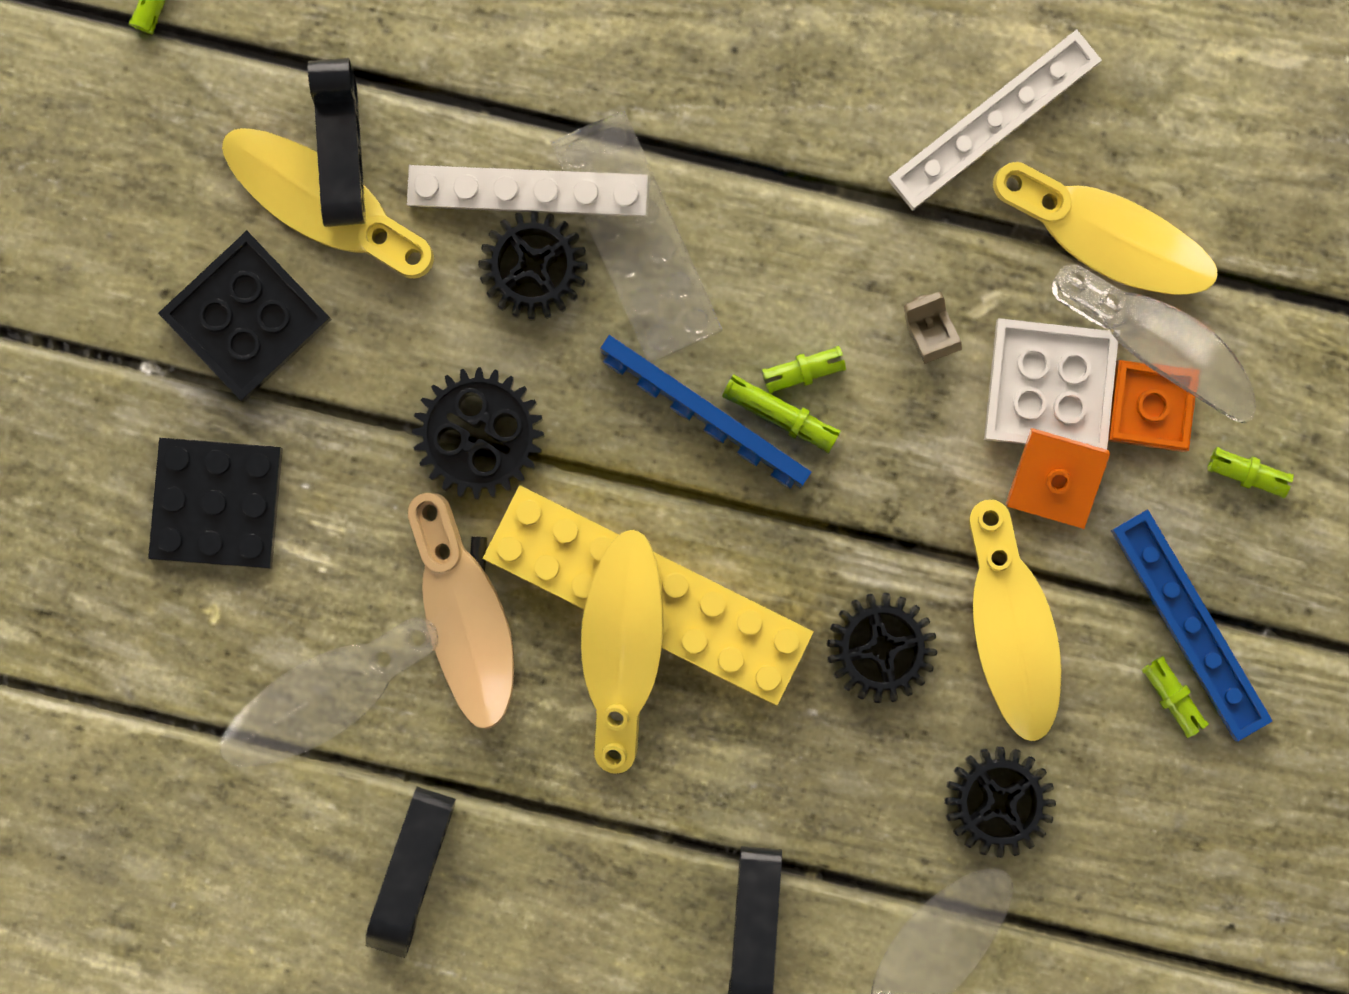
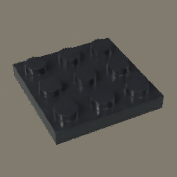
M247 230L158 313L242 402L246 401L332 320Z
M159 438L148 559L272 569L283 448Z

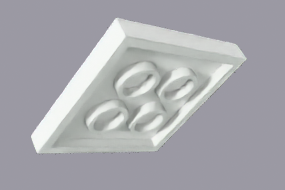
M998 318L996 320L984 440L1025 445L1030 429L1034 428L1107 450L1119 332Z

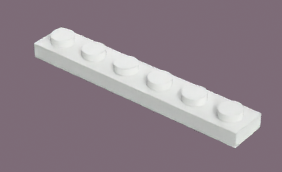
M1076 29L889 176L888 181L912 211L1099 65L1102 61L1101 58Z
M409 165L407 205L424 208L648 217L650 176L644 174Z

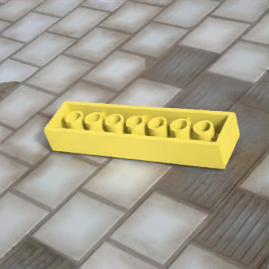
M519 485L483 559L584 610L588 592L599 562L607 548L619 534ZM654 552L658 565L663 604L662 649L778 706L814 632Z

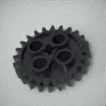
M481 367L477 368L475 378L469 379L466 371L461 369L460 381L456 383L449 375H446V389L442 390L434 384L431 386L434 394L437 396L434 401L428 398L421 399L425 407L428 408L427 413L414 414L416 419L424 423L423 427L412 430L413 435L423 438V442L413 447L414 451L427 453V456L420 461V466L423 468L433 465L435 468L429 478L434 481L444 476L442 489L445 491L449 490L454 483L457 484V494L461 498L465 495L468 488L472 489L476 500L480 499L482 489L486 488L492 498H496V486L500 484L508 492H511L512 488L509 480L514 477L524 482L525 478L520 471L522 467L535 469L536 467L528 458L529 455L542 454V449L534 445L533 440L544 438L545 434L542 431L533 429V426L543 421L542 415L529 414L537 405L536 401L529 400L523 402L522 399L526 395L527 388L523 386L513 391L514 378L510 376L503 383H500L499 372L496 369L491 373L489 379L484 378ZM468 396H477L483 402L481 411L475 416H466L461 412V403ZM452 413L474 428H479L482 424L486 425L484 429L486 434L509 447L510 452L504 454L482 439H478L475 444L472 443V435L464 428L449 421L447 415ZM506 416L514 418L517 421L518 427L512 436L501 437L495 432V425L500 418ZM448 430L458 431L461 435L460 446L453 451L443 450L440 446V438ZM482 451L493 452L496 456L495 467L488 472L478 471L474 466L475 457Z

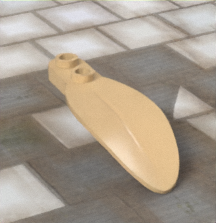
M422 493L411 501L408 508V519L421 559L425 564L422 590L431 640L444 676L462 712L473 725L484 729L492 728L505 715L513 692L514 651L509 624L493 584L479 563L463 546L449 502L440 494ZM430 506H434L437 509V517L433 521L427 516V510ZM443 544H446L450 549V555L447 559L442 558L440 555V547Z

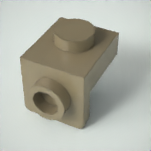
M941 292L919 296L912 302L904 305L907 328L924 364L962 350L961 340L946 311L945 299Z

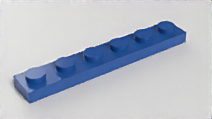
M611 335L607 337L600 347L601 353L606 356L603 360L605 365L620 375H623L627 370L639 379L636 385L652 397L657 398L659 393L673 402L670 408L688 421L694 416L705 423L706 426L703 431L715 440L724 443L728 439L739 446L737 454L749 463L757 466L761 461L774 471L770 476L783 486L791 489L795 484L801 488L812 473Z
M1149 510L1141 512L1110 530L1233 740L1238 742L1271 723L1273 720Z

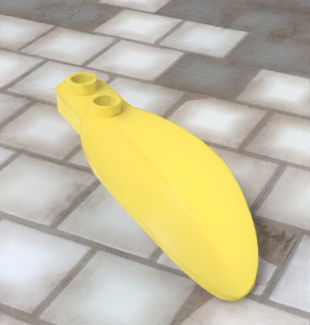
M234 129L225 136L222 150L226 162L235 177L267 211L290 228L318 243L335 249L367 253L407 278H420L426 275L432 268L434 254L429 244L423 238L390 219L375 196L365 186L366 223L324 227L320 203L318 155L316 151L281 136L255 129ZM380 232H386L387 240L382 244H376L375 236ZM419 253L421 255L420 261L415 265L408 264L409 255Z
M1012 162L1003 166L994 176L993 189L1001 201L1041 221L1051 236L1068 253L1105 277L1137 289L1171 295L1202 292L1209 289L1216 282V265L1196 242L1158 215L1128 199L1092 187L1064 186L1060 182L1020 162ZM1011 177L1018 181L1019 187L1017 191L1008 189V178ZM1044 196L1052 198L1054 202L1052 210H1048L1042 205Z
M984 500L973 508L969 518L970 531L979 566L973 592V623L978 654L988 686L1003 718L1017 735L1025 740L1037 741L1047 735L1051 729L1059 707L1061 657L1057 632L1048 602L1039 583L1030 569L1020 559L1008 509L999 501ZM986 513H993L997 516L998 523L994 526H987L983 522V516ZM996 552H1001L1006 556L1007 562L1002 566L995 565L991 559L992 555Z
M628 530L618 535L602 556L588 592L582 620L581 655L583 673L590 698L597 713L595 760L603 770L614 774L627 771L636 758L640 711L645 705L655 683L663 640V604L658 565L648 539L645 535L635 530ZM619 712L624 720L615 721L610 713ZM608 751H618L621 755V758H611L608 754Z

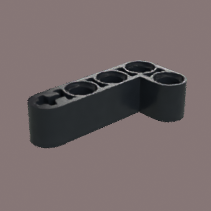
M350 58L308 61L309 88L315 107L320 203L324 227L365 224L366 211L358 92Z
M416 787L369 921L365 937L367 947L406 958L415 932L417 917L455 807V798Z
M741 846L732 967L728 994H773L782 849Z

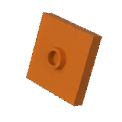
M1124 360L1116 361L1108 441L1188 452L1198 371Z
M1031 428L1006 501L1007 507L1085 529L1110 456L1109 450Z

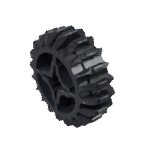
M519 212L515 214L517 226L512 228L506 219L500 222L502 229L505 231L503 236L494 230L489 232V237L496 243V246L483 244L481 247L482 252L491 256V259L479 260L478 266L480 269L491 270V272L481 276L480 280L483 285L495 283L488 290L487 295L489 299H494L501 294L503 295L498 303L500 310L504 311L512 302L514 303L512 316L515 318H519L524 307L528 308L527 314L530 321L536 319V308H542L544 317L549 319L552 317L549 305L555 303L557 309L560 312H564L566 306L561 299L564 295L571 301L578 299L576 292L570 288L571 285L576 287L585 286V280L575 275V273L588 271V264L575 261V259L585 256L586 249L585 247L572 248L580 239L577 232L564 237L569 227L566 221H562L554 229L552 227L555 218L551 213L546 216L544 224L539 223L538 212H531L530 223H524L523 215ZM529 235L544 236L553 240L555 244L552 246L548 244L541 249H534L522 237ZM512 245L519 260L517 265L510 270V274L502 279L500 274L501 259L506 249ZM522 251H525L527 256L535 262L544 260V263L540 264V268L545 281H542L540 276L532 270L522 271V268H527L525 255ZM565 253L567 258L566 273L561 283L555 287L548 275V270L557 261L556 258ZM526 282H532L537 284L544 291L545 295L527 297L517 294L511 288L515 285L519 287Z
M889 593L882 594L881 605H876L873 594L866 595L868 607L866 609H863L858 600L852 601L851 606L856 614L852 617L847 611L841 610L838 615L846 622L845 627L838 624H832L830 630L834 633L841 634L840 640H827L826 644L830 648L839 647V655H831L827 658L828 663L841 661L843 668L833 673L836 679L841 678L845 674L851 677L844 685L846 691L853 689L856 683L861 685L857 696L859 699H865L869 689L874 690V703H881L883 691L886 690L891 702L898 701L896 691L898 687L901 688L906 696H911L913 691L908 684L910 680L919 686L925 684L924 678L917 674L919 669L926 672H932L934 666L930 663L923 662L924 656L931 657L937 655L936 649H925V641L935 640L936 634L927 633L923 635L921 628L930 624L929 618H923L916 623L913 617L918 614L920 607L914 605L907 613L904 612L903 608L906 604V598L902 596L897 599L895 607L890 606L891 597ZM880 614L890 615L899 619L906 625L911 635L904 637L891 636L886 631ZM868 617L870 623L868 642L863 646L849 649L852 631L861 620ZM879 636L885 637L884 642L889 640L891 644L902 643L901 646L893 647L892 650L886 652L887 659L885 661L878 659L879 654L874 656L872 652L867 654L861 653L863 650L870 649L871 646L876 645L877 637ZM914 647V656L909 668L903 675L895 679L893 671L895 670V655L903 649ZM865 658L873 660L879 668V673L882 674L883 683L869 680L861 675L852 664V661Z
M998 746L995 750V759H991L988 749L984 748L980 750L982 763L978 764L971 755L965 758L966 763L971 768L968 773L963 768L955 767L954 773L961 777L962 781L960 784L953 781L947 782L946 787L957 791V797H945L944 804L950 806L957 805V811L948 813L946 818L948 821L961 820L962 823L955 827L953 833L956 836H960L969 831L970 834L964 843L968 848L973 847L978 840H981L979 853L982 855H987L991 844H993L994 853L997 858H1003L1005 845H1008L1012 855L1017 856L1020 854L1018 841L1021 840L1027 848L1032 849L1035 845L1029 834L1033 832L1042 838L1046 835L1045 830L1037 826L1039 820L1047 823L1053 822V817L1042 813L1043 806H1056V801L1049 798L1043 799L1042 793L1050 792L1054 787L1052 783L1039 785L1038 780L1042 779L1047 772L1044 768L1037 769L1033 773L1030 772L1035 763L1033 757L1028 756L1022 764H1019L1021 751L1013 749L1009 759L1005 760V749ZM994 768H1008L1018 773L1022 779L1006 787H1000L989 777L986 771ZM977 780L983 792V801L975 809V812L969 815L967 806L968 794L972 784ZM1030 789L1032 798L1031 810L1023 824L1017 813L1016 805L1018 800ZM991 790L1003 796L1005 793L1010 794L1009 798L1004 802L1008 814L1001 812L997 808L995 811L989 810L995 802ZM994 817H1000L1005 824L1009 825L1013 832L1003 836H992L982 832L977 826L983 821L987 822Z

